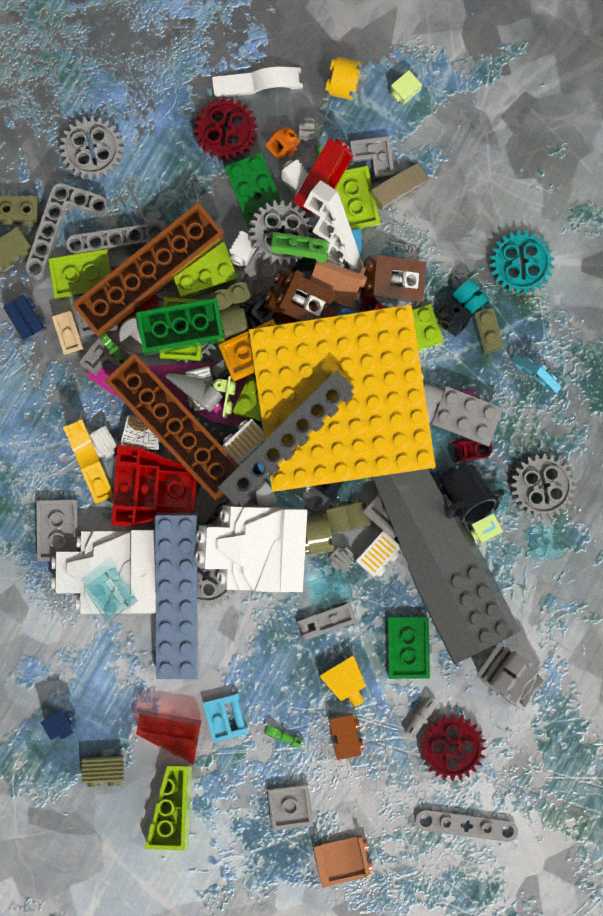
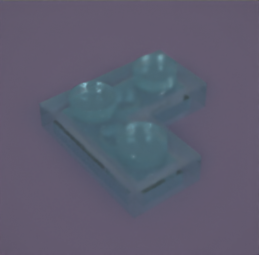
M438 427L430 430L436 468H433L435 473L454 464L446 446L463 438Z

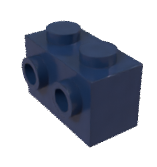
M62 709L40 723L50 740H56L59 737L60 739H65L73 734L72 729L76 728L74 723L77 720L71 711Z

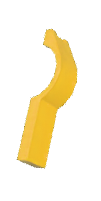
M79 418L77 422L62 425L95 504L113 497V492L82 418Z

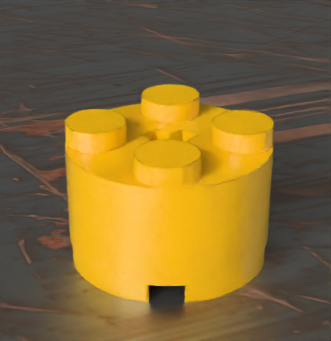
M340 56L337 59H332L330 71L333 72L332 79L327 80L325 89L329 91V96L353 101L354 97L350 95L351 92L355 93L360 74L357 65L361 66V61Z

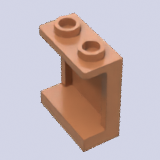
M316 261L309 280L336 293L333 301L351 307L353 301H358L362 290L359 287H364L367 276L364 273L366 268L362 267L360 273H356L329 262L320 263Z
M361 835L313 846L322 888L361 878H370V872H374L371 859L367 860L366 852L369 851L367 839L363 840Z

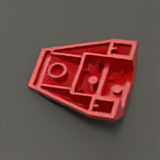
M117 445L111 526L134 527L154 522L156 513L194 512L197 481L177 462L137 446Z

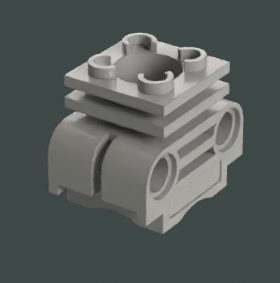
M499 642L497 646L495 645L490 650V657L487 661L478 667L476 676L484 685L495 691L503 699L524 711L530 702L532 694L543 685L547 678L530 661Z

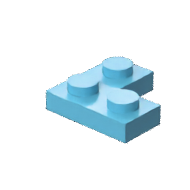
M514 355L510 360L521 372L534 377L544 388L558 393L561 389V386L556 382L557 378L553 374L546 372L547 367L542 363L536 362L535 364L527 356L522 358L518 355Z

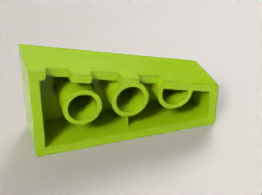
M167 766L144 849H189L192 766Z

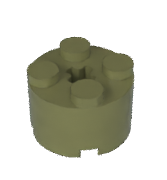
M244 302L220 310L225 341L252 329L250 317L244 312V309H246Z
M327 513L307 515L305 554L311 557L334 552Z

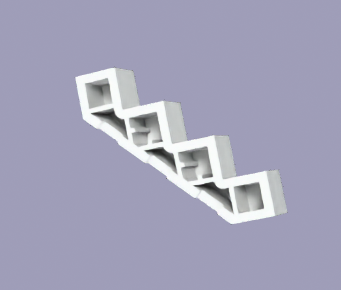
M320 180L304 204L305 208L320 216L313 232L329 242V249L327 251L328 262L360 273L364 265L338 191Z

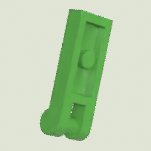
M273 232L271 252L313 258L320 263L327 261L329 243L326 240Z

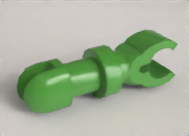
M106 333L100 337V340L109 349V354L114 356L117 360L116 362L121 366L122 362H125L127 358L120 352V347L116 346L112 338Z
M269 725L264 733L272 738L280 739L282 743L292 744L296 748H302L296 741L304 743L303 739L291 736L287 731L281 732Z

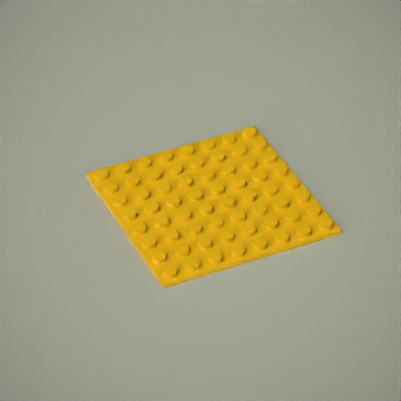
M412 305L249 330L265 440L336 370L355 389L352 392L354 396L347 403L343 401L338 406L339 411L332 418L328 416L323 421L324 426L318 432L313 431L308 436L310 438L303 447L298 446L294 450V456L287 462L284 460L279 465L280 469L275 475H270L272 492L436 468ZM330 391L327 394V400L335 401L338 397L336 391ZM316 405L312 409L314 416H319L323 413V407L320 405ZM299 421L297 424L298 430H306L308 428V421ZM290 434L283 437V444L291 445L294 440L293 436ZM272 449L268 453L270 460H275L279 456L277 449Z

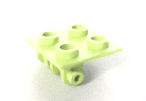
M229 376L228 380L217 379L213 384L214 389L219 393L226 394L223 417L225 419L228 418V415H232L233 403L230 400L231 395H235L236 383L231 376Z

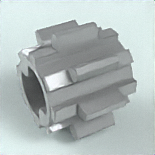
M305 118V121H300L299 139L304 140V143H313V140H318L319 122H314V118Z
M341 545L328 558L331 561L330 565L336 571L340 569L342 572L355 560L352 556L353 552L347 546L344 549Z

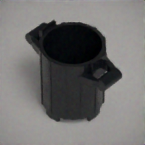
M465 461L458 463V469H455L446 477L444 474L441 476V487L452 503L445 514L449 519L459 517L460 521L464 523L478 521L491 513L492 510L497 511L500 501L505 494L502 489L491 491L477 468L472 464L467 465Z

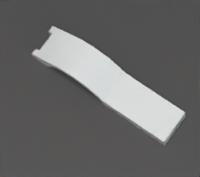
M269 67L252 73L212 77L214 97L223 98L249 95L275 87L301 89L303 88V83L299 82L298 74L301 73V68Z

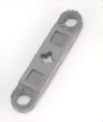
M431 810L420 811L415 819L416 825L423 831L504 842L513 841L518 835L517 826L513 822ZM428 814L431 816L432 822L429 826L421 825L420 818L422 815ZM465 820H469V824L472 825V828H468V832H465L464 828L461 827V823H465ZM506 825L511 826L513 829L510 837L502 835V828Z

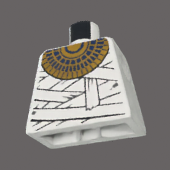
M127 416L120 445L137 446L147 451L160 452L159 440L137 416Z

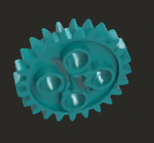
M518 230L516 236L509 232V239L502 236L503 243L496 242V246L499 249L493 248L491 251L495 254L489 258V260L494 261V263L489 265V268L495 269L491 276L497 275L495 283L502 281L501 289L508 286V293L515 289L516 295L519 294L520 290L526 295L529 289L533 294L535 286L541 290V282L547 284L548 280L546 277L552 276V273L548 270H553L555 267L549 264L555 259L554 257H549L553 250H546L549 243L542 244L543 237H540L538 240L535 239V232L531 237L528 236V230L525 231L524 235H521L520 230ZM518 246H522V261L526 262L523 267L525 280L522 279L521 263H518L520 260ZM527 248H533L536 252V255L529 256L526 254L525 250ZM513 250L516 254V257H507L506 251ZM528 268H536L538 271V275H530L528 273ZM511 269L516 270L518 277H510L508 271Z

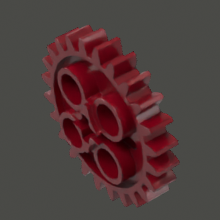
M223 97L220 103L215 98L214 105L208 101V109L201 107L203 114L197 113V118L200 121H194V125L198 128L193 129L195 134H199L195 137V141H201L198 147H205L204 154L211 152V159L217 155L218 161L225 157L226 162H228L230 156L236 161L237 154L244 157L243 150L250 152L248 145H255V141L251 138H257V133L253 131L258 130V126L252 125L257 122V119L250 118L253 115V111L246 112L248 105L246 104L241 107V100L235 104L233 97H231L229 102H226V98ZM228 113H231L228 122L229 130H227L225 137V144L224 146H221L223 138V129L226 125V117ZM216 114H220L224 117L219 122L213 120V117ZM236 118H240L243 120V123L239 126H236L232 123V121ZM212 133L219 135V138L215 141L210 140L208 137ZM236 137L239 141L237 144L232 145L228 140Z
M452 714L451 719L448 720L447 716L444 715L443 722L436 718L437 725L434 726L429 723L431 731L424 730L428 736L427 738H421L425 745H421L419 748L424 749L425 752L420 757H427L423 764H430L431 766L428 771L431 772L435 769L436 777L442 773L443 780H446L449 775L451 781L454 782L455 776H458L461 781L462 774L469 778L470 770L475 773L477 772L474 767L475 765L482 766L478 759L485 758L481 751L486 750V747L481 746L480 743L486 740L479 739L478 736L482 734V731L475 732L477 724L470 726L471 719L463 722V716L460 715L459 719L456 720L455 715ZM451 727H455L458 730V736L455 739L448 737L447 732ZM440 734H443L451 744L457 743L456 749L466 758L465 762L455 752L449 753L450 747L439 737ZM436 742H441L444 745V749L441 753L437 754L433 751V745ZM465 742L472 744L473 749L469 754H465L462 751V745ZM454 756L458 760V765L455 768H450L447 765V760Z

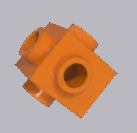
M289 127L282 130L278 128L271 134L272 138L265 146L279 160L287 155L291 157L298 150L297 145L301 140Z

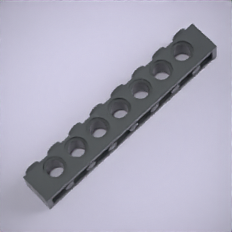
M336 370L218 488L234 505L238 506L241 504L243 506L251 498L249 494L254 489L258 491L266 483L264 479L267 476L275 475L280 469L279 465L284 460L286 462L289 461L295 454L294 450L298 446L303 447L310 439L308 436L313 431L318 432L324 426L323 421L328 416L332 418L339 411L338 406L343 401L347 403L354 396L352 393L355 390L354 387ZM336 391L338 393L337 399L335 401L327 400L328 392ZM316 405L323 407V413L319 416L312 414V409ZM301 420L308 421V428L304 431H300L297 428V424ZM288 434L292 435L294 438L291 445H284L283 437ZM272 449H277L279 452V456L275 460L268 458V453ZM256 464L264 466V471L260 475H256L253 472ZM247 478L249 480L248 488L240 489L239 481Z

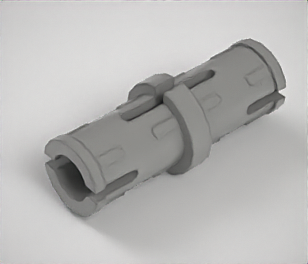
M427 698L419 711L413 714L414 718L407 728L404 729V732L415 738L424 723H428L427 719L438 705Z

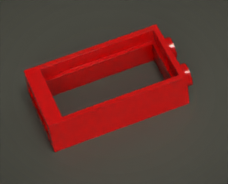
M337 138L335 141L327 140L293 200L294 204L317 218L319 216L305 208L304 204L320 180L333 189L337 187L354 157L350 152L351 148L346 143Z

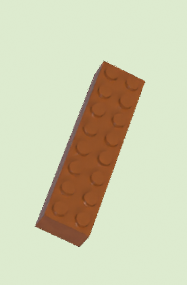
M198 202L76 300L72 306L100 338L171 282L175 276L223 240L225 235Z
M134 353L104 381L206 492L218 502L225 495L218 487L240 465Z

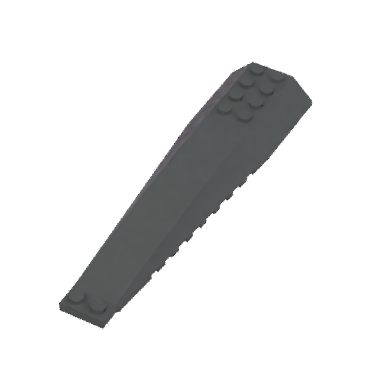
M424 469L371 477L378 489L379 499H382L385 506L386 516L390 518L394 528L392 531L395 537L397 536L401 545L399 547L403 557H406L407 567L415 587L453 664L455 665L518 633L520 629L484 557L463 522L460 521L459 517L451 519L446 517L445 514L451 502L432 470Z

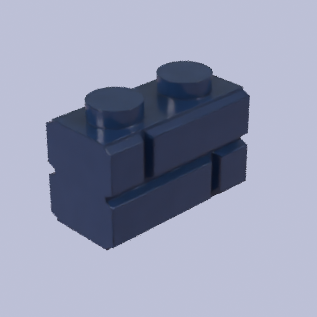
M21 295L3 307L25 344L46 332L43 326L47 324L41 314L36 316L33 311L36 306L31 298L26 299L24 295Z

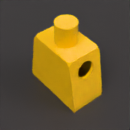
M354 656L320 675V678L340 701L349 698L354 708L365 702L359 690L366 686Z

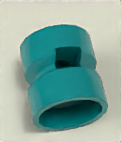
M473 278L469 279L453 293L454 298L459 303H464V308L472 313V315L490 301V298L484 291H479V285Z

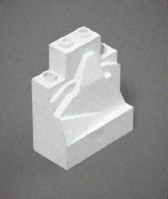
M222 505V511L220 512L221 526L199 525V530L196 534L198 551L195 554V561L197 567L219 569L217 573L218 587L227 590L303 592L307 510L291 506Z
M155 530L81 531V536H77V548H80V552H56V556H52V569H56V577H52V589H56L55 594H80V598L76 597V610H80V614L153 615L156 613Z

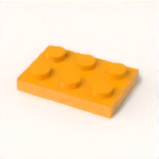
M272 319L253 329L275 326L276 323L274 319ZM249 331L218 345L233 381H237L255 372Z

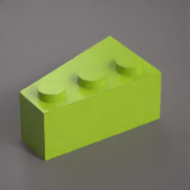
M225 242L220 243L173 278L172 286L177 298L188 299L235 284L237 276Z

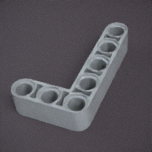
M62 183L53 186L26 263V271L32 279L39 280L44 277L49 265L48 259L52 256L67 209L71 208L96 217H104L109 211V206L103 196ZM61 190L66 191L65 197H56L57 192ZM80 196L85 197L84 203H75L76 198ZM101 202L104 204L102 210L94 209L96 203ZM53 209L60 210L59 215L56 217L50 216V212ZM46 228L54 229L53 233L49 236L43 234ZM45 246L47 247L46 253L38 254V248ZM34 265L41 266L38 273L31 272V268Z
M150 223L77 234L67 239L66 246L71 255L104 249L112 252L145 246L153 239L150 236L153 230L162 232L163 228L158 223ZM133 233L141 235L137 241H132L130 236ZM113 236L121 238L117 244L111 243L110 240ZM99 239L101 244L98 247L91 246V241ZM74 242L81 243V247L78 250L71 249V245Z

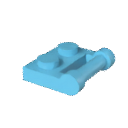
M239 694L203 703L213 743L249 734L248 728H245L238 701L240 700ZM225 703H231L237 726L236 731H231Z

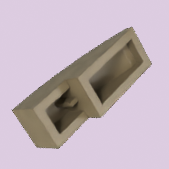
M417 163L374 188L370 195L382 210L429 181V177L420 164Z

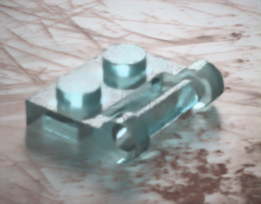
M115 567L109 569L84 587V590L106 622H109L138 601L135 596L130 594L119 578ZM107 580H112L124 598V602L119 603L106 584Z

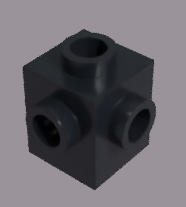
M453 300L448 306L445 304L438 313L440 317L437 324L457 337L468 326L472 313Z

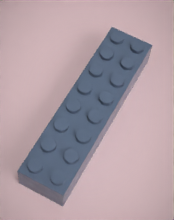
M156 513L155 515L156 679H198V567L195 561V554L198 551V542L196 540L198 513Z

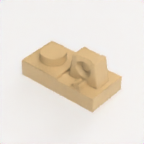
M69 310L52 315L63 354L83 349L72 311Z

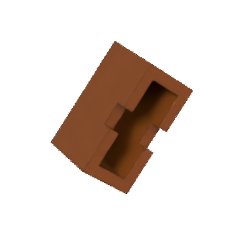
M353 715L329 719L332 736L336 735L338 742L334 744L337 760L361 756L364 744L362 738L358 739L357 731L360 730L358 718L354 719Z

